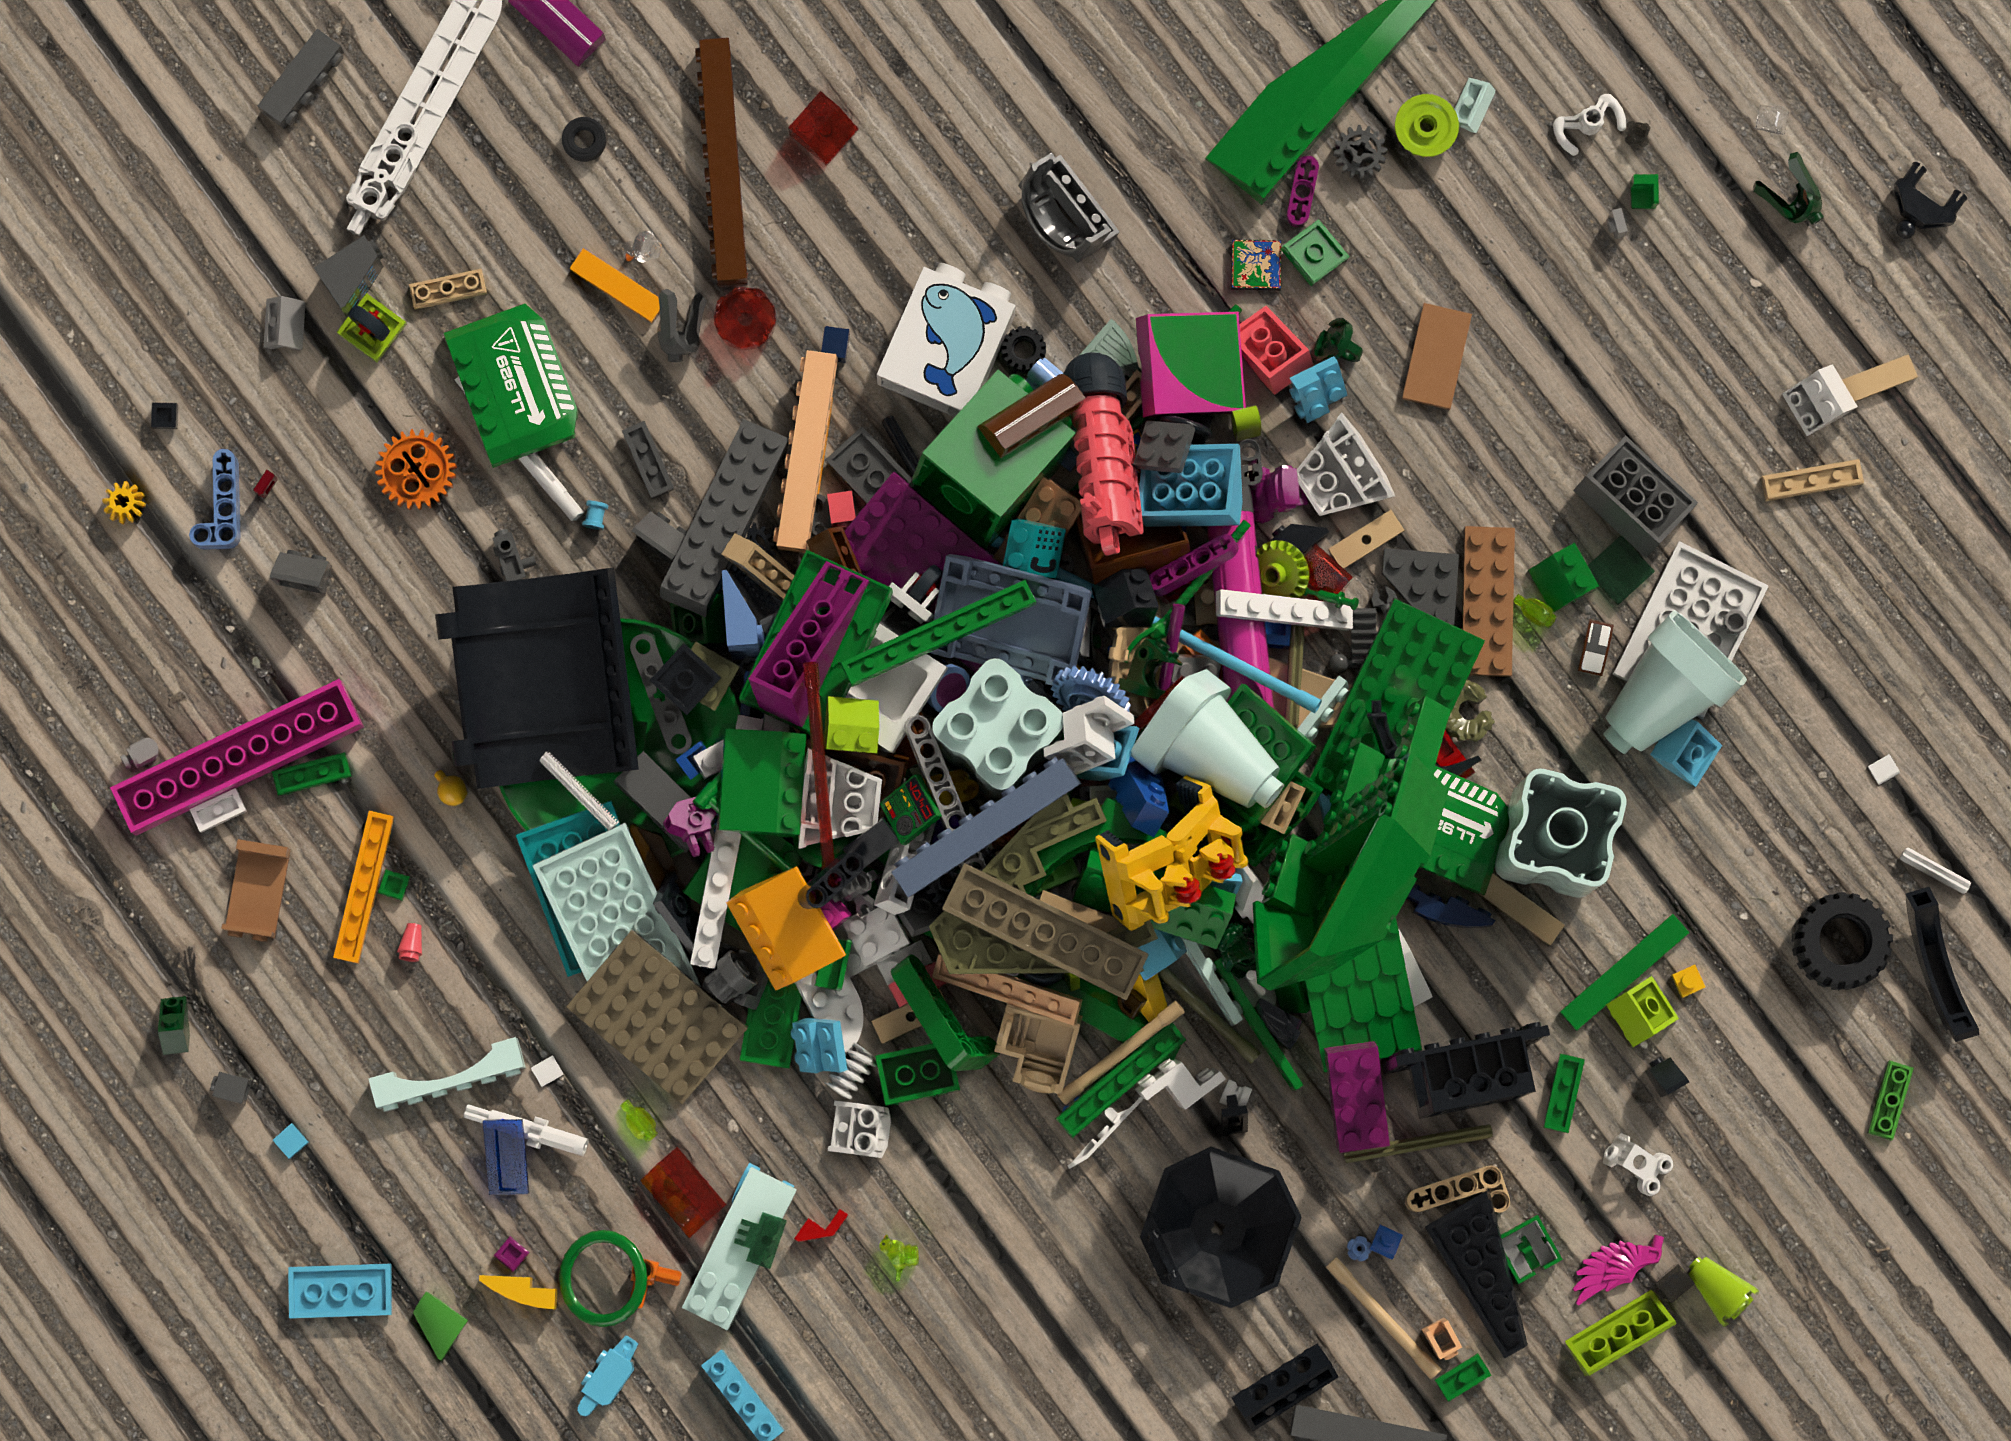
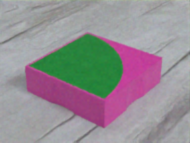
M1239 312L1146 314L1136 318L1138 354L1142 367L1140 384L1143 417H1158L1160 415L1178 416L1187 413L1223 415L1246 408Z

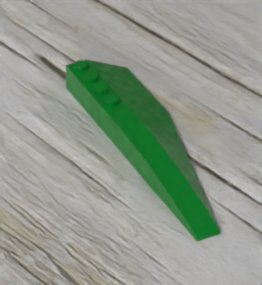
M1386 0L1269 83L1205 159L1259 204L1263 205L1297 165L1299 159L1304 157L1437 0Z

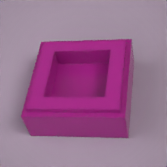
M510 1236L494 1254V1257L514 1272L530 1252Z

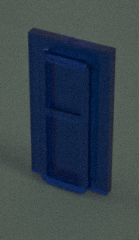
M523 1119L483 1120L489 1195L529 1194Z

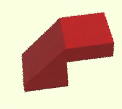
M839 1209L826 1229L808 1218L794 1239L802 1242L835 1236L849 1215Z

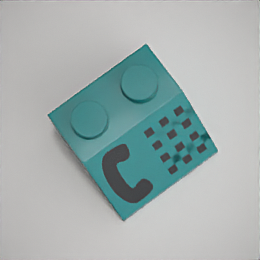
M1019 518L1012 520L1003 566L1044 577L1057 578L1066 529Z

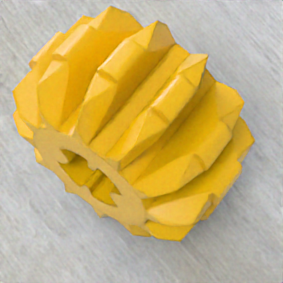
M127 481L123 482L122 488L117 483H114V492L110 489L105 491L110 498L102 499V502L108 505L103 509L104 512L110 514L109 518L112 521L118 519L120 524L126 522V517L131 523L135 522L134 514L139 517L142 516L138 508L146 507V504L140 501L143 499L144 494L137 492L138 487L135 484L129 488ZM123 498L129 501L126 502L128 505L124 508L119 505L122 504L121 500Z

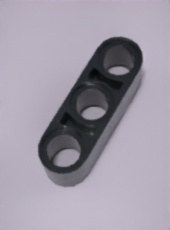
M853 852L836 857L799 891L798 902L800 906L805 909L821 908L862 872L864 869L862 856ZM848 858L853 863L851 871L846 867V860ZM830 874L835 880L833 887H830L827 882ZM811 891H813L816 894V901L814 904L811 903L809 900V894Z

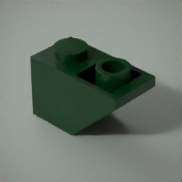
M186 996L161 999L158 1035L163 1055L189 1052L190 1030Z

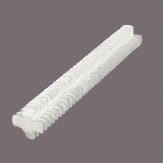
M545 752L540 758V762L548 768L547 770L556 779H559L558 781L567 790H570L569 792L578 801H581L580 803L607 830L613 829L619 821L615 822L617 819L613 820L615 817H611L612 814L609 815L610 812L607 813L608 810L605 811L606 808L603 809V805L600 806L601 803L598 804L599 801L596 802L597 799L594 800L595 797H591L592 794L589 795L590 792L587 793L588 790L585 791L586 788L583 789L584 786H580L581 783L578 784L579 781L576 782L577 779L574 780L575 777L572 778L573 775H569L570 772L567 773L568 770L565 771L566 768L563 769L564 766L561 767L562 764H558L559 761L556 762L557 759L554 760L555 757L552 758L553 755L550 756V752Z

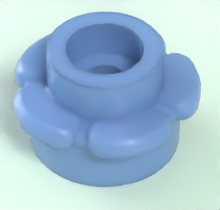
M1362 1236L1351 1239L1347 1244L1349 1257L1352 1260L1365 1261L1368 1259L1369 1253L1372 1252L1369 1249L1371 1243L1367 1242V1239ZM1358 1246H1360V1247L1362 1248L1361 1251H1358V1250H1357V1247H1358Z

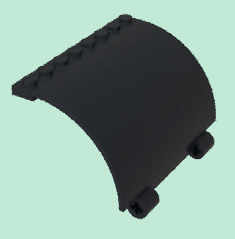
M614 568L452 587L455 612L435 614L438 640L451 639L464 739L450 741L453 766L474 764L477 789L556 779L547 770L548 768L540 762V758L545 752H550V756L553 755L552 758L555 757L554 760L557 759L556 762L559 761L558 764L561 763V767L564 766L563 769L566 768L565 771L568 770L567 773L570 772L569 775L572 774V777L639 770Z

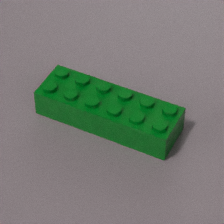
M1091 846L1078 877L1072 901L1112 914L1098 848ZM1158 869L1153 871V873L1160 880L1164 876L1165 870ZM1135 885L1136 894L1146 891ZM1208 885L1201 892L1199 900L1193 902L1190 907L1179 906L1168 911L1169 920L1167 922L1159 924L1152 919L1150 921L1154 929L1217 949L1232 917L1236 894Z

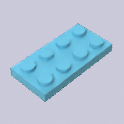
M392 1264L288 1267L289 1318L392 1315Z

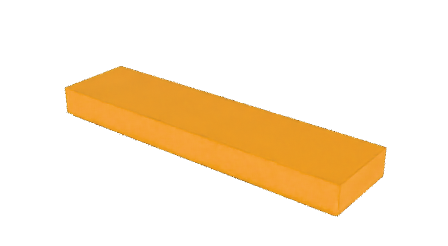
M584 248L569 268L570 271L650 323H653L660 313L658 296Z

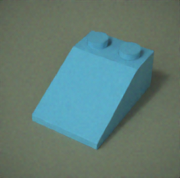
M1128 726L1113 732L1115 760L1076 776L1080 779L1094 781L1124 776L1139 728L1137 726Z

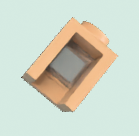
M1444 1317L1422 1329L1436 1357L1439 1359H1451L1458 1354L1457 1350L1462 1348L1449 1321Z

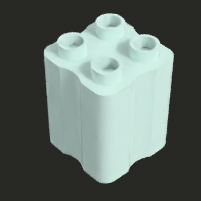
M1001 659L986 661L972 676L966 692L957 700L949 702L934 719L932 725L933 734L943 758L952 766L959 767L968 772L979 785V790L989 799L993 800V802L1002 799L1001 793L1014 785L1015 789L1024 784L1022 779L1028 775L1029 771L1038 763L1047 760L1044 757V748L1053 745L1056 741H1060L1064 729L1062 712L1046 697L1031 692L1024 685L1021 676Z
M1547 769L1533 770L1512 792L1507 812L1509 816V829L1506 837L1500 843L1495 861L1497 874L1505 880L1524 885L1530 883L1544 884L1552 888L1556 893L1571 897L1582 898L1587 896L1609 878L1614 858L1612 841L1616 830L1623 821L1627 802L1625 794L1614 786L1598 782L1583 784L1570 780L1563 773Z

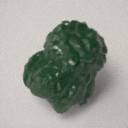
M1240 921L1231 922L1227 925L1217 947L1221 951L1222 964L1225 971L1228 973L1232 972L1238 979H1242L1249 970H1256L1254 934L1248 925Z

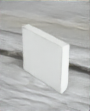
M1890 754L1868 766L1878 785L1900 773Z
M553 1055L531 1068L541 1087L564 1075Z

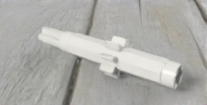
M467 1105L464 1113V1118L486 1124L488 1128L528 1139L526 1145L540 1149L541 1144L584 1156L588 1146V1138L548 1127V1120L536 1116L534 1122L496 1110L488 1111L471 1105Z

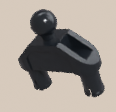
M1913 162L1905 176L1894 183V193L1900 215L1907 219L1900 221L1896 227L1898 236L1903 239H1909L1914 236L1916 232L1915 226L1920 229H1931L1953 225L1957 218V212L1968 199L1963 193L1959 200L1956 201L1961 191L1954 190L1945 205L1940 206L1918 191L1915 186L1927 171L1922 166L1915 173L1920 166L1918 162Z

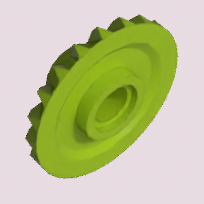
M1421 94L1408 99L1400 107L1395 118V133L1398 142L1403 145L1405 150L1422 158L1443 154L1453 145L1459 132L1458 116L1452 105L1445 99L1433 94ZM1420 124H1430L1432 131L1424 132L1420 128Z
M1281 540L1267 542L1257 549L1256 557L1259 561L1262 594L1300 598L1306 591L1309 582L1308 564L1301 551L1294 545ZM1274 570L1277 571L1278 578L1275 576Z

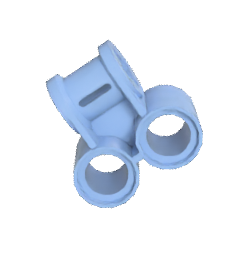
M1046 358L1043 360L1039 359L1028 372L1026 381L1035 390L1057 375L1063 374V372Z

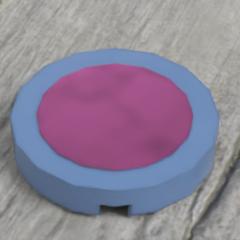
M954 664L945 665L948 667L947 671L927 700L928 704L935 711L941 712L949 702L957 700L966 692L971 680L965 669Z

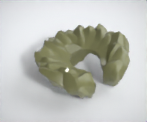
M1466 680L1446 725V732L1450 733V737H1456L1458 741L1473 740L1477 742L1485 736L1488 730L1492 729V725L1495 723L1491 717L1492 712L1488 710L1480 712L1472 720L1462 718L1459 713L1461 703L1472 701L1480 704L1487 698L1484 689L1477 683Z

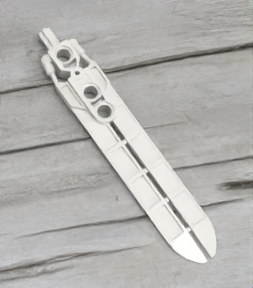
M452 0L374 144L371 145L362 161L355 184L352 183L346 199L348 204L357 210L347 227V230L352 234L360 236L370 217L381 221L386 220L395 207L394 203L400 195L404 194L416 172V168L495 27L501 13L502 0H483L478 9L475 7L479 0ZM471 14H475L461 40H458ZM454 45H457L444 71H440ZM437 76H439L440 78L436 86L434 87L430 97L428 98L427 102L424 103L423 101L426 98L430 88L432 87ZM419 108H422V111L419 117L417 118L415 124H411ZM403 133H410L412 135L408 141H401L399 137ZM391 154H398L400 156L397 162L392 163L387 160ZM363 175H372L373 179L364 181L362 186L359 185ZM389 186L397 190V193L390 201L386 192ZM369 196L377 198V201L372 205L364 203V200Z

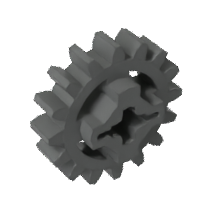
M1361 125L1357 126L1356 131L1348 127V135L1341 132L1339 136L1341 141L1335 142L1334 146L1338 150L1333 152V156L1339 157L1335 164L1336 166L1343 165L1342 173L1350 171V178H1353L1355 174H1359L1360 180H1363L1365 173L1371 178L1373 177V169L1379 172L1381 170L1379 163L1385 164L1386 158L1382 155L1387 153V148L1381 147L1385 143V139L1378 140L1379 132L1370 133V126L1365 131L1362 130ZM1361 137L1355 142L1350 141L1353 138ZM1369 140L1373 143L1376 150L1371 148ZM1359 148L1364 150L1362 156L1357 155ZM1345 155L1349 156L1352 164L1347 161ZM1364 163H1370V165L1366 167H1360V165Z

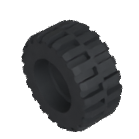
M1840 892L1833 895L1830 894L1811 903L1809 907L1803 910L1801 917L1796 920L1794 925L1796 928L1795 933L1792 934L1791 939L1794 942L1793 956L1798 958L1799 962L1797 965L1799 969H1804L1807 973L1805 976L1809 980L1817 981V985L1823 988L1830 987L1831 990L1838 991L1841 989H1854L1875 979L1879 975L1878 973L1884 970L1888 964L1886 960L1892 953L1890 943L1893 942V934H1889L1888 928L1891 927L1889 921H1885L1882 917L1884 912L1880 908L1876 909L1872 905L1873 902L1868 898L1862 899L1860 895L1854 893L1846 894L1845 892ZM1832 919H1849L1859 927L1863 934L1864 951L1860 958L1852 964H1835L1824 955L1821 949L1820 932L1824 925Z

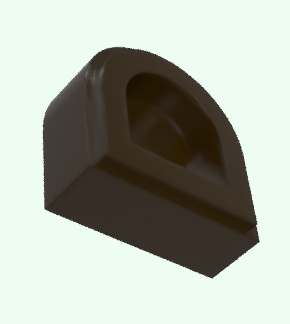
M1134 989L1131 990L1127 1000L1118 996L1119 1008L1132 1020L1138 1017L1147 1001L1144 996Z

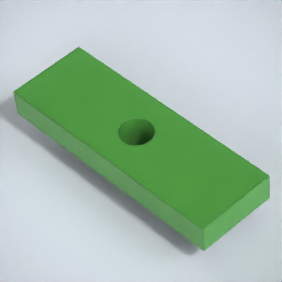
M1890 1060L1887 1062L1868 1128V1134L1891 1141L1894 1139L1913 1067ZM1889 1096H1892L1895 1100L1893 1105L1888 1103Z

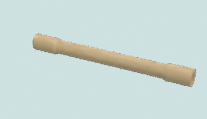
M1175 1000L1161 1011L1155 1019L1078 1079L1069 1083L1063 1088L1062 1095L1057 1094L1060 1100L1065 1105L1070 1103L1083 1093L1089 1085L1165 1026L1170 1025L1185 1013L1181 1005Z
M1337 1257L1326 1266L1330 1273L1357 1298L1414 1359L1417 1366L1430 1379H1433L1442 1370L1366 1291Z

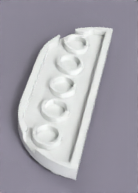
M816 971L798 980L795 984L812 1018L840 1021L846 1056L848 1054L847 1051L854 1048L853 1043H857L862 1031L863 1007L847 971L841 991L814 986L817 975Z

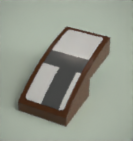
M1589 619L1578 671L1603 676L1614 624Z

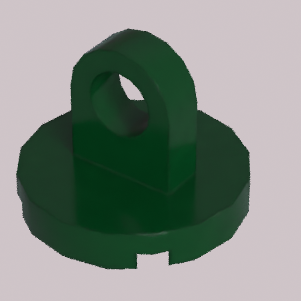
M1344 318L1332 320L1328 324L1331 327L1327 331L1323 330L1315 343L1314 355L1317 357L1316 360L1321 363L1334 356L1336 360L1341 357L1350 362L1360 361L1363 349L1351 341L1353 325Z

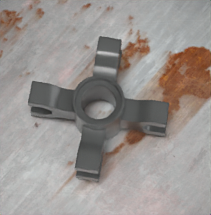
M848 858L846 860V867L851 871L853 863ZM874 869L867 873L862 871L833 897L834 902L842 898L846 901L854 900L860 918L869 913L865 905L868 906L870 912L878 908L874 906L875 900L867 893L871 889V882L879 878Z

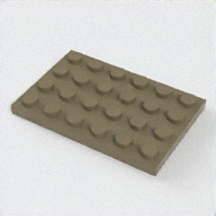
M633 929L566 1006L680 1104L686 1101L748 1029V1026Z

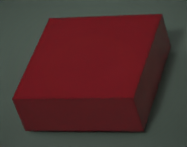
M266 469L253 491L263 499L266 498L278 480L275 474Z

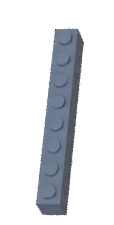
M1056 757L1043 765L1045 770L1038 775L1034 771L1022 779L1024 784L1017 789L1013 785L1001 793L1003 798L996 803L990 800L979 807L982 812L975 817L971 814L958 821L960 825L953 831L948 828L937 835L939 840L934 844L930 845L927 842L915 850L917 855L910 860L906 856L894 864L896 869L892 871V874L907 897L913 896L1079 786L1081 783L1066 760L1062 758L1058 761Z

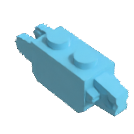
M626 1335L614 1349L610 1348L608 1352L603 1350L595 1362L598 1364V1367L594 1373L589 1371L581 1382L584 1386L581 1392L585 1395L577 1407L580 1416H589L598 1404L602 1406L611 1404L634 1371L631 1359L639 1345L634 1339Z

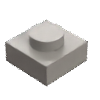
M1622 208L1614 209L1606 221L1609 232L1614 234L1615 239L1625 237L1628 230Z

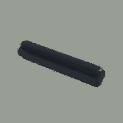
M888 416L882 420V424L913 477L919 460L894 416Z

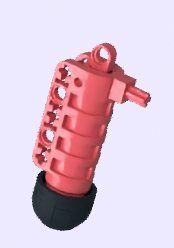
M1090 352L1079 355L1070 361L1063 374L1076 384L1086 398L1082 407L1071 414L1072 425L1076 428V434L1073 438L1074 447L1079 452V455L1076 457L1077 471L1081 474L1078 486L1079 494L1083 497V499H1080L1083 533L1094 545L1101 544L1103 553L1109 556L1120 552L1119 534L1126 533L1130 537L1143 534V519L1137 469L1133 465L1136 457L1133 431L1130 422L1121 413V408L1127 403L1125 377L1118 363L1111 357L1101 353Z

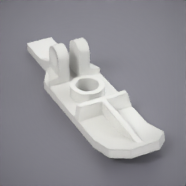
M1140 1097L1130 1108L1120 1113H1117L1113 1108H1107L1104 1115L1112 1122L1113 1127L1110 1128L1107 1125L1097 1135L1100 1140L1096 1142L1092 1139L1073 1162L1067 1165L1070 1169L1087 1160L1139 1105L1143 1098Z

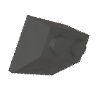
M650 511L631 532L636 541L671 565L687 531L680 526L675 529L668 524L670 520L660 512L655 515Z
M287 550V553L279 552L271 570L270 578L279 586L326 595L332 565L326 561L327 558L324 556L312 555L311 558L303 557L301 552Z

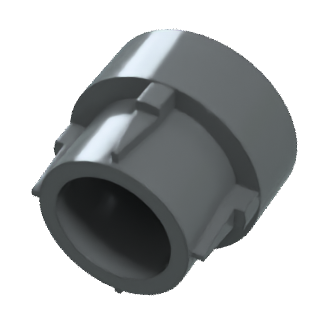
M732 950L716 962L717 968L705 977V982L710 991L723 1003H727L739 994H746L758 983L757 977L749 964Z

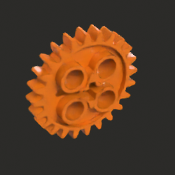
M411 429L410 436L406 437L402 431L400 440L394 436L391 437L394 443L392 446L384 443L387 452L378 453L383 458V461H376L375 464L382 469L375 471V474L383 478L377 481L379 486L386 485L382 492L384 495L391 493L389 496L391 502L398 498L397 505L399 507L403 506L406 502L408 510L412 509L413 504H416L417 508L421 510L422 503H426L431 508V500L434 499L437 503H441L438 496L440 494L448 496L445 487L453 488V484L449 479H454L457 476L450 472V470L457 468V465L449 463V461L455 457L453 454H446L450 450L448 445L441 447L443 443L441 437L434 441L435 435L433 432L428 437H425V432L421 429L419 435L416 436L414 430ZM418 447L425 448V454L421 458L413 457V452ZM403 452H407L414 464L419 468L424 478L430 484L428 488L424 486L416 473L413 472V469L403 457ZM396 462L405 463V467L401 472H393L392 467ZM432 467L440 469L439 475L435 478L427 476L428 470ZM416 481L419 483L417 491H407V485L410 482Z

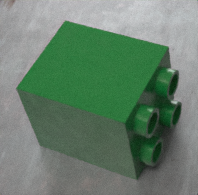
M997 370L922 452L910 482V486L985 550L990 547L1011 521L1022 511L1042 478L1046 476L1050 479L1059 469L1076 434L1070 429L1072 421L1067 416L1000 458L977 426L1033 391L1030 384L1016 374H1011L1007 377L1000 370Z

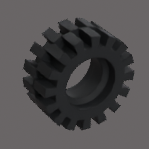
M1019 326L1016 330H1010V333L1006 334L1004 341H1002L1001 354L1003 361L1006 362V366L1009 369L1012 368L1016 373L1020 371L1021 374H1026L1027 371H1030L1039 359L1043 360L1045 358L1046 343L1043 340V336L1039 335L1036 329L1031 330L1028 326L1026 328ZM1027 341L1033 346L1034 351L1029 358L1021 359L1016 356L1014 347L1018 342Z

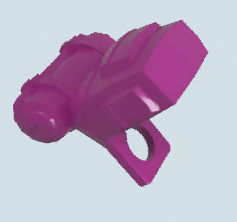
M1282 465L1270 473L1269 469L1262 467L1261 484L1258 488L1251 490L1254 522L1264 524L1274 519L1275 512H1289L1295 509L1296 506L1308 504L1307 496L1298 483L1297 468ZM1251 469L1248 471L1250 482H1253L1256 476H1253Z

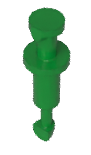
M1306 588L1303 594L1304 596L1308 594L1315 595L1319 600L1334 603L1335 607L1339 609L1346 605L1350 606L1352 610H1356L1359 603L1358 598H1345V593L1341 591L1335 594L1324 590L1317 592Z

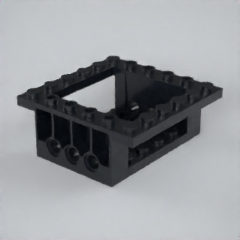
M1540 1022L1526 1024L1515 1030V1027L1501 1029V1035L1492 1037L1490 1032L1474 1035L1475 1040L1465 1042V1038L1462 1037L1449 1040L1450 1045L1440 1047L1438 1042L1424 1045L1423 1051L1414 1052V1048L1399 1050L1387 1058V1062L1382 1064L1383 1073L1385 1075L1409 1070L1419 1119L1516 1100L1536 1092L1526 1046L1550 1036L1548 1025L1541 1026Z

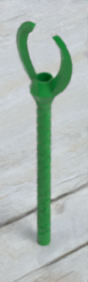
M1245 520L1231 534L1236 543L1251 527ZM1217 567L1195 578L1174 604L1185 606ZM1172 608L1168 610L1162 619L1151 624L1147 630L1143 631L1132 641L1127 649L1129 650L1128 659L1133 648L1149 636L1152 640L1166 638Z

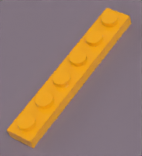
M373 811L368 812L333 956L335 959L357 964L360 962L394 816Z

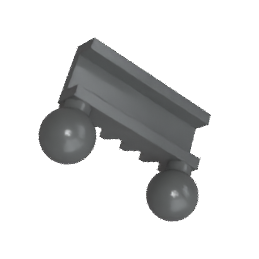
M1356 608V610H1353V629L1350 630L1351 659H1347L1343 654L1333 655L1329 660V667L1334 673L1341 674L1347 669L1361 668L1377 634L1376 608Z

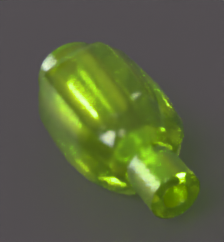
M1517 594L1513 600L1515 604L1521 607L1522 614L1538 627L1546 626L1550 628L1557 618L1553 614V609L1539 599H1526Z
M629 1100L624 1101L620 1105L626 1112V1124L637 1139H644L645 1142H649L657 1136L658 1132L655 1130L656 1122L644 1108L634 1107Z

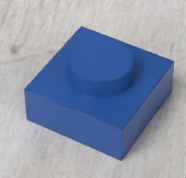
M1380 1224L1369 1249L1392 1260L1403 1235Z

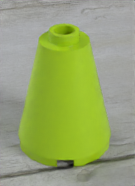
M1698 1257L1689 1266L1691 1269L1689 1273L1690 1278L1723 1327L1729 1324L1726 1321L1728 1318L1731 1317L1734 1320L1754 1300L1751 1297L1752 1293L1759 1294V1290L1708 1257L1703 1259Z

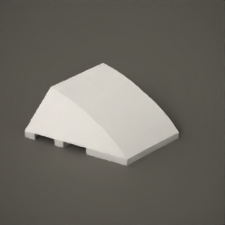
M1343 413L1337 417L1335 423L1326 431L1320 442L1297 468L1298 483L1319 516L1395 497L1386 474L1361 435Z
M808 748L804 763L798 849L819 842H828L839 837L861 834L878 823L882 779Z

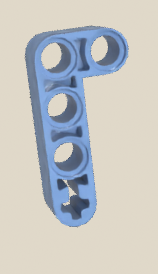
M220 449L215 452L212 460L214 523L196 524L189 533L192 543L203 550L231 549L239 544L241 538L239 462L230 450ZM225 457H228L231 461L226 464V470L229 474L225 473V467L221 464V462L225 461ZM231 481L232 488L227 492H222L220 489L222 483ZM232 506L233 511L229 516L224 517L221 515L223 507ZM226 530L233 531V537L229 541L222 540V534ZM202 531H207V540L197 542V535Z

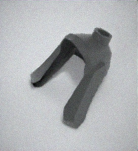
M665 289L658 296L660 306V321L657 328L658 340L661 349L668 355V362H682L683 355L696 352L699 349V333L707 300L700 293L696 294L691 302L685 332L676 331L677 298L674 292Z

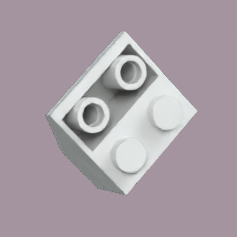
M1833 364L1817 370L1782 393L1806 436L1840 419L1858 407Z

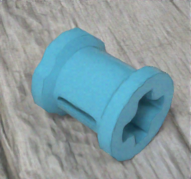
M588 500L586 502L588 506L586 519L582 521V526L595 530H604L602 523L605 510L608 509L609 505Z

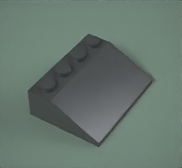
M1626 435L1573 490L1645 558L1653 552L1698 504L1690 494Z

